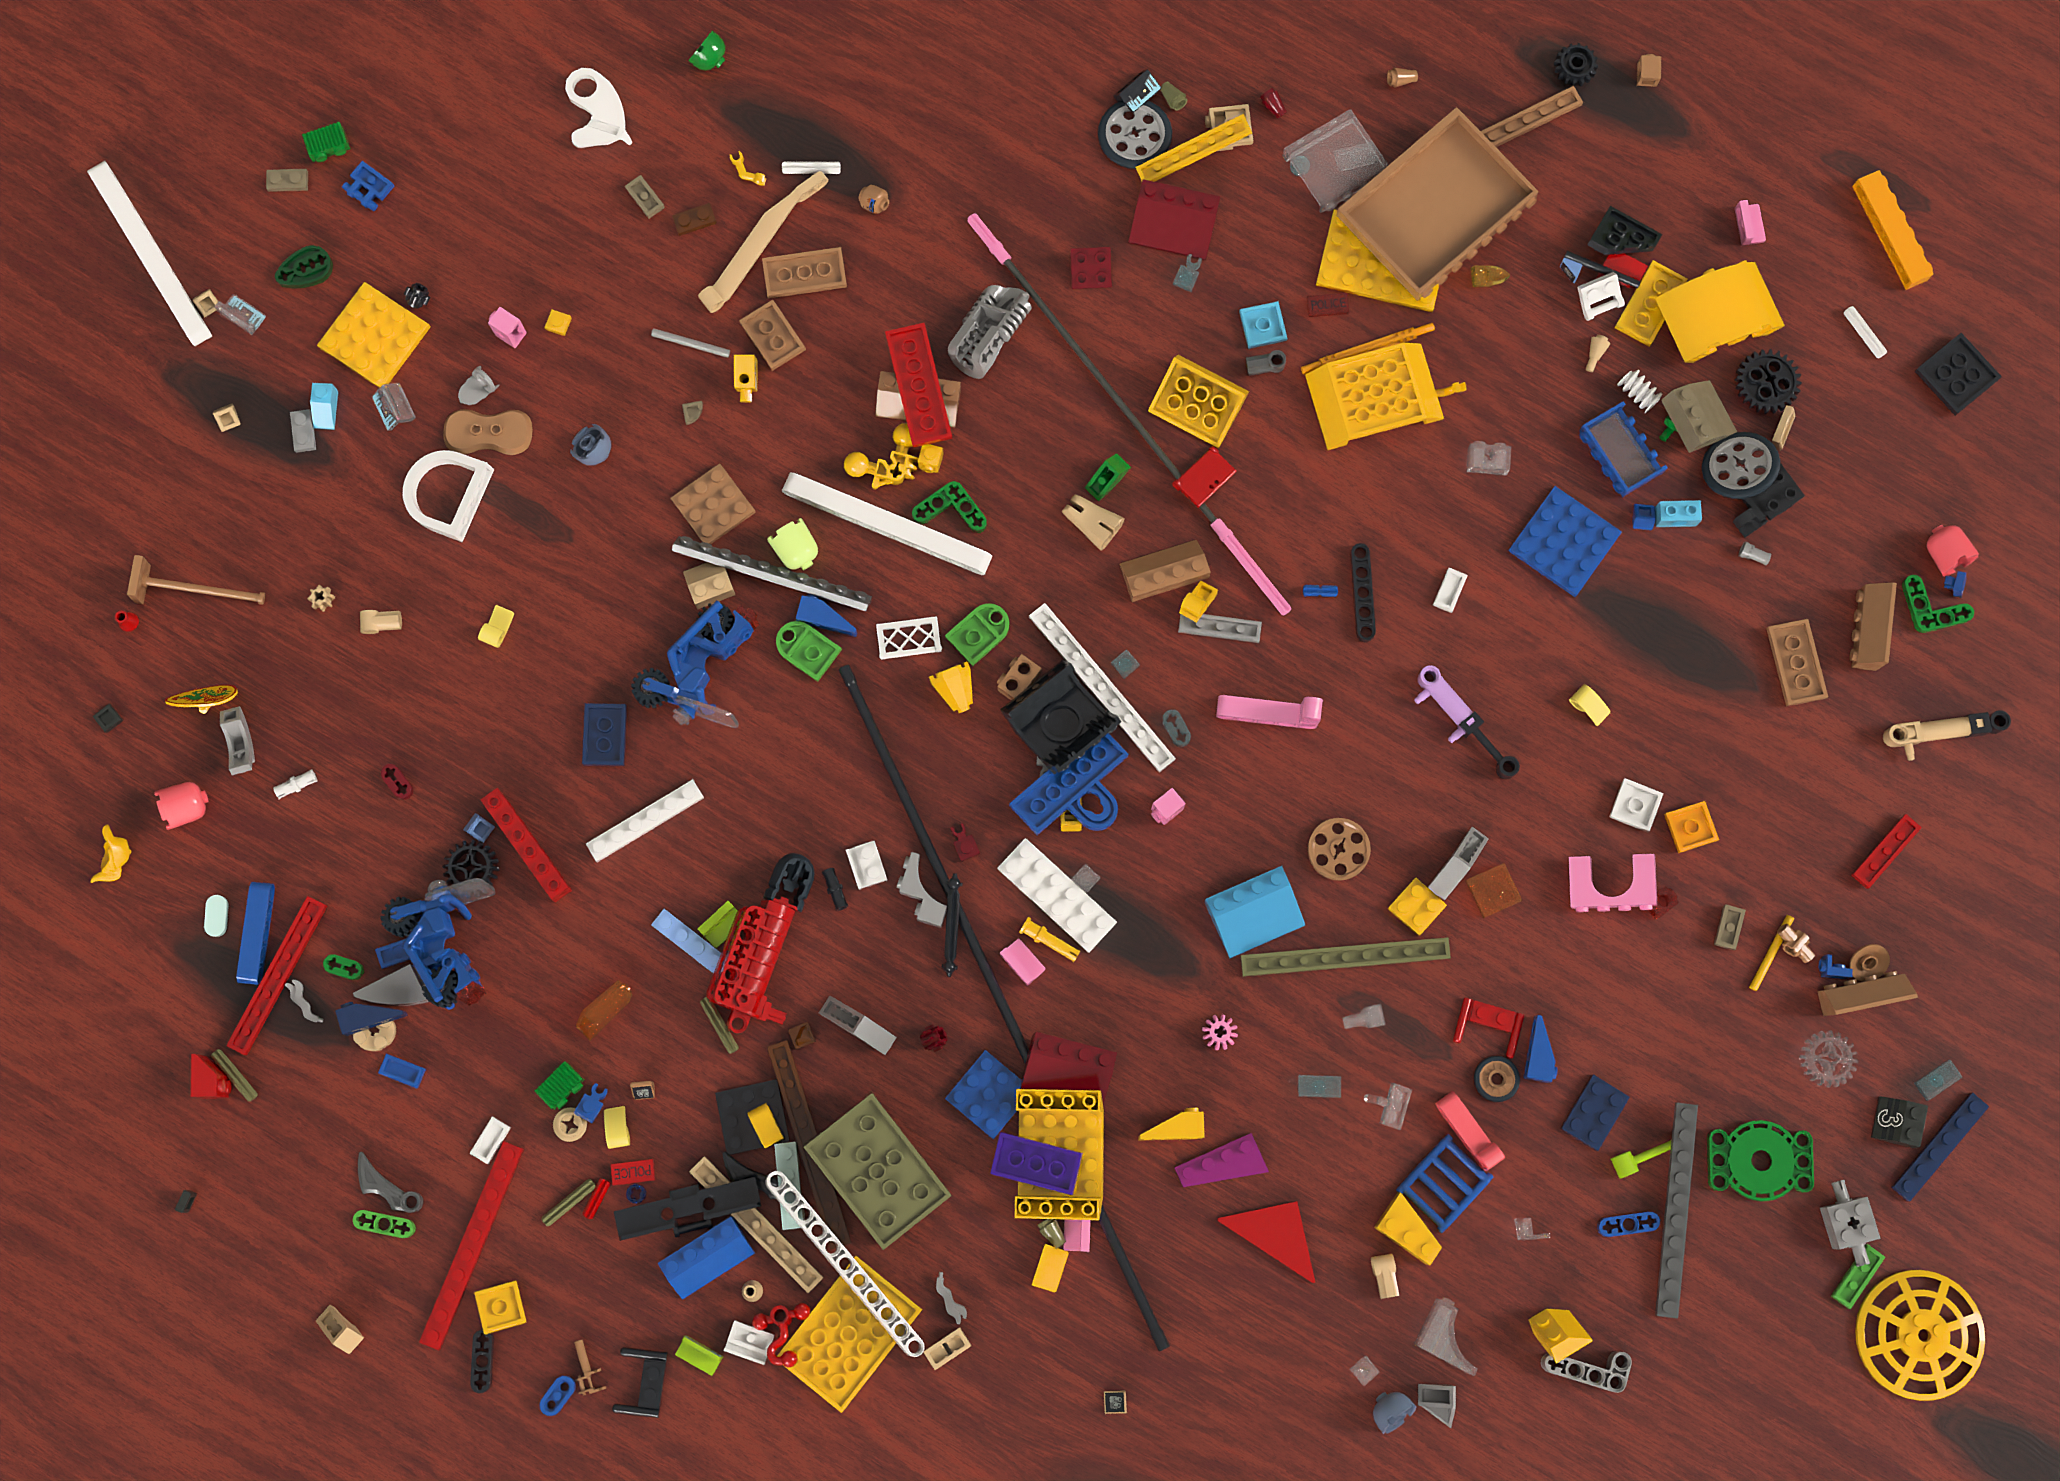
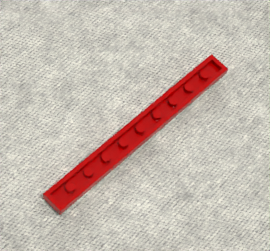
M503 1141L419 1343L436 1350H441L522 1156L523 1148Z

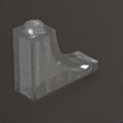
M1445 1297L1442 1300L1436 1298L1414 1345L1465 1373L1475 1376L1478 1368L1465 1359L1455 1339L1454 1324L1459 1309L1454 1307L1455 1302Z

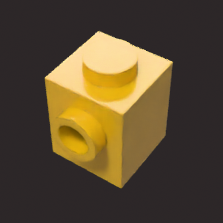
M931 444L923 445L918 459V467L928 473H938L943 458V448Z

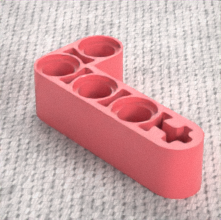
M1451 1091L1435 1103L1440 1113L1483 1171H1488L1505 1159L1503 1152L1494 1142L1491 1143L1454 1091Z

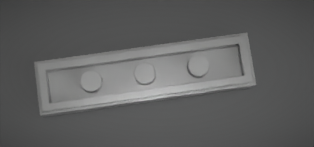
M1180 614L1178 632L1259 643L1262 622L1203 614L1196 623Z

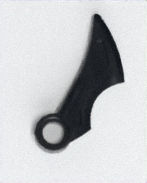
M726 1151L723 1152L724 1165L731 1182L755 1177L758 1189L765 1192L770 1199H776L766 1186L765 1180L768 1175L744 1166ZM771 1177V1185L778 1187V1179Z

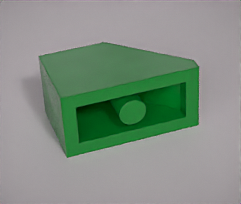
M1115 454L1104 461L1085 486V489L1100 501L1122 480L1131 466L1118 454Z

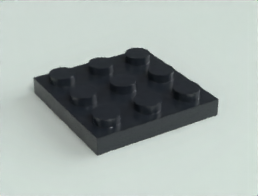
M1962 333L1957 335L1915 370L1917 375L1955 416L2002 377Z
M777 1079L715 1093L726 1151L729 1155L764 1148L747 1112L764 1103H767L784 1136V1139L775 1144L790 1142Z

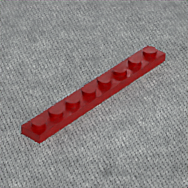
M309 896L306 897L228 1041L227 1047L243 1055H248L285 983L289 979L323 916L327 905Z

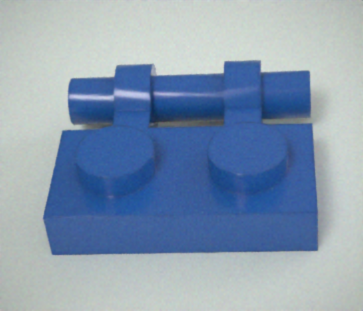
M361 161L350 174L351 179L355 182L352 185L345 182L342 186L347 191V195L351 198H356L361 202L362 206L370 208L372 211L378 208V205L373 202L374 198L377 197L383 201L394 188V184L364 161ZM361 187H364L369 192L364 195L359 190Z

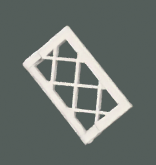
M937 617L876 624L880 651L879 657L881 660L941 652L942 650ZM932 624L933 629L930 633H927L920 626ZM916 627L909 636L900 630V628ZM895 629L889 639L884 636L883 630ZM917 630L927 635L921 644L911 639ZM897 632L907 638L901 647H898L891 641ZM929 638L934 641V647H922ZM908 641L918 646L917 649L902 650ZM890 643L898 650L886 653L885 647Z

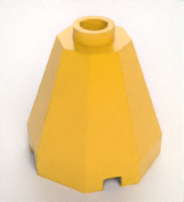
M967 661L962 663L963 667H961V664L955 665L936 673L937 678H934L933 675L929 676L931 685L953 711L958 710V713L969 710V705L973 704L971 670Z

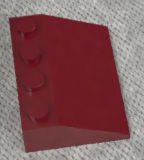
M1143 179L1129 243L1206 260L1220 196Z
M1035 1032L1031 1038L1020 1089L1101 1091L1104 1104L1117 1052Z

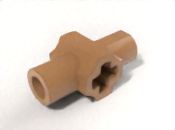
M1788 924L1782 925L1777 930V933L1785 941L1782 945L1783 950L1787 954L1799 957L1804 963L1813 959L1815 954L1807 946L1810 942L1809 937L1800 930H1793Z

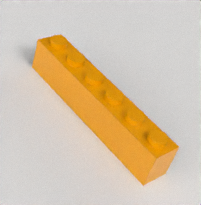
M1878 170L1859 178L1852 187L1905 289L1907 290L1928 281L1933 275L1932 265L1927 262L1922 246L1917 243L1913 229L1907 224L1905 213L1900 210L1895 194L1888 187L1886 177Z

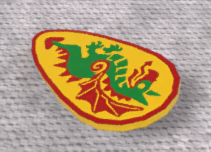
M230 684L209 686L175 694L166 698L165 703L176 707H199V711L205 714L211 706L220 705L233 699L237 695L238 690Z

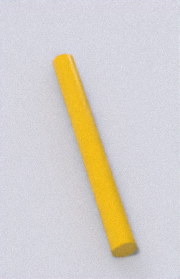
M1786 915L1782 925L1788 924L1791 926L1794 918ZM1778 933L1749 986L1754 991L1758 990L1783 942Z

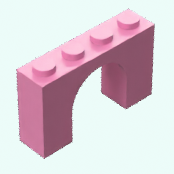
M1654 854L1633 855L1632 885L1628 891L1616 897L1604 896L1595 889L1592 879V858L1590 856L1569 857L1571 908L1576 909V912H1589V908H1597L1599 912L1610 911V908H1618V911H1630L1631 907H1640V910H1653L1652 906H1657L1656 862Z

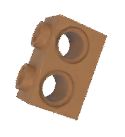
M1023 654L1019 658L1015 657L1009 665L1011 668L1007 674L1003 673L997 681V684H999L997 686L998 691L1010 700H1013L1033 684L1042 670L1041 667ZM1021 666H1027L1030 671L1027 674H1021L1018 669ZM1009 682H1015L1018 687L1010 691L1006 688V685Z

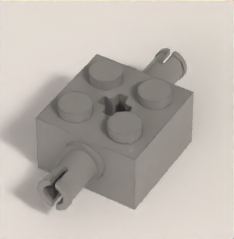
M1845 1180L1832 1182L1831 1185L1837 1202L1820 1207L1832 1249L1852 1248L1857 1267L1870 1264L1864 1245L1866 1242L1881 1238L1868 1197L1849 1198ZM1850 1220H1852L1851 1226H1848L1847 1222H1850Z

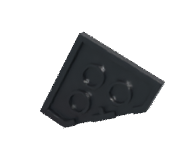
M1610 206L1590 239L1588 246L1604 255L1650 252L1655 249L1663 234Z

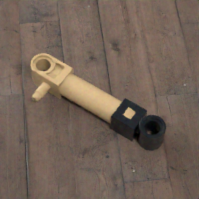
M1998 710L1990 715L1988 712L1968 714L1959 718L1921 723L1920 721L1900 723L1885 730L1883 740L1890 747L1904 746L1908 760L1912 761L1915 759L1913 745L1926 741L1965 736V738L1984 736L1988 733L1997 734L2010 726L2011 718L2007 712ZM1994 718L2000 721V727L1994 723ZM1893 731L1899 734V740L1893 737Z

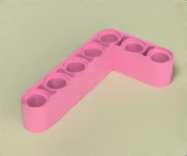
M1220 695L1218 696L1216 717L1228 720L1315 729L1321 721L1323 700L1316 697H1305L1301 704Z

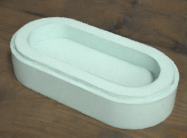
M213 895L206 902L204 929L208 935L213 937H220L227 930L229 904L223 896Z

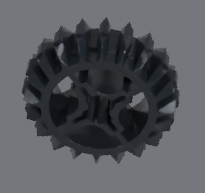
M471 840L470 845H468L467 841H463L462 848L459 844H455L457 851L454 852L450 849L448 852L452 854L451 858L448 856L444 857L449 864L442 865L444 869H448V871L443 873V876L450 877L446 883L448 885L453 884L451 889L454 891L459 888L458 893L461 895L465 890L467 896H471L472 891H474L475 895H479L480 888L486 892L487 888L485 885L488 884L492 887L494 884L490 881L491 878H498L493 872L500 871L499 867L494 866L499 863V860L492 859L496 853L494 851L489 852L491 847L488 845L484 847V843L479 841L477 846L475 840ZM476 852L484 856L487 865L477 863ZM469 853L464 862L457 863L464 854ZM471 863L475 867H478L475 868L474 871L472 870V872L465 869L468 867V865L470 866ZM456 870L465 873L466 884L459 881L456 876ZM485 873L481 880L473 883L478 874Z

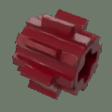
M933 1024L926 1027L925 1031L920 1035L921 1045L924 1046L925 1050L928 1049V1051L932 1049L934 1052L943 1049L942 1046L948 1041L944 1028L935 1027Z

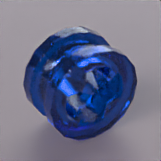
M633 1184L627 1189L626 1197L632 1203H640L646 1197V1190L642 1185ZM634 1188L641 1190L638 1200L636 1197L634 1199L631 1197Z

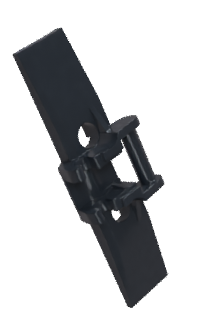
M753 1177L700 1190L699 1182L681 1189H670V1198L614 1211L619 1241L672 1228L677 1238L680 1237V1234L704 1228L712 1229L713 1218L761 1207L762 1205L756 1178ZM706 1198L714 1200L715 1206L713 1209L707 1210L704 1207V1200ZM670 1208L673 1211V1217L670 1220L662 1218L661 1213L663 1209ZM704 1212V1220L678 1226L677 1219Z

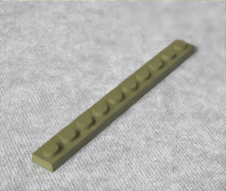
M1449 938L1249 954L1241 955L1240 958L1242 977L1444 960L1450 959L1451 956Z

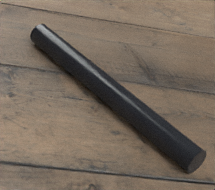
M1566 251L1564 258L1578 262L1582 266L1603 275L1614 272L1617 274L1618 281L1637 289L1641 283L1637 279L1570 251Z

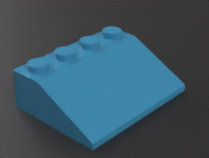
M1282 866L1206 898L1204 901L1229 958L1305 926L1298 903Z

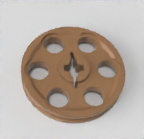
M1333 818L1321 823L1313 831L1308 842V856L1312 866L1319 874L1331 880L1341 881L1355 877L1364 869L1370 857L1371 847L1366 832L1360 825L1345 818ZM1336 823L1341 824L1344 828L1343 833L1335 834L1332 831V826ZM1359 833L1362 836L1361 843H1353L1351 835ZM1316 835H1324L1326 843L1318 845L1315 842ZM1345 839L1342 847L1344 853L1340 852L1334 860L1333 858L1336 854L1334 846H1338ZM1353 854H1361L1363 862L1355 864L1352 861ZM1318 855H1325L1328 859L1327 864L1324 866L1318 865L1316 857ZM1337 864H1342L1346 867L1344 875L1336 874L1334 869Z

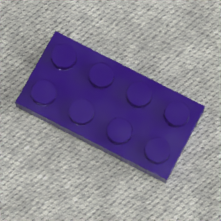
M1000 1132L990 1174L1073 1195L1083 1153Z

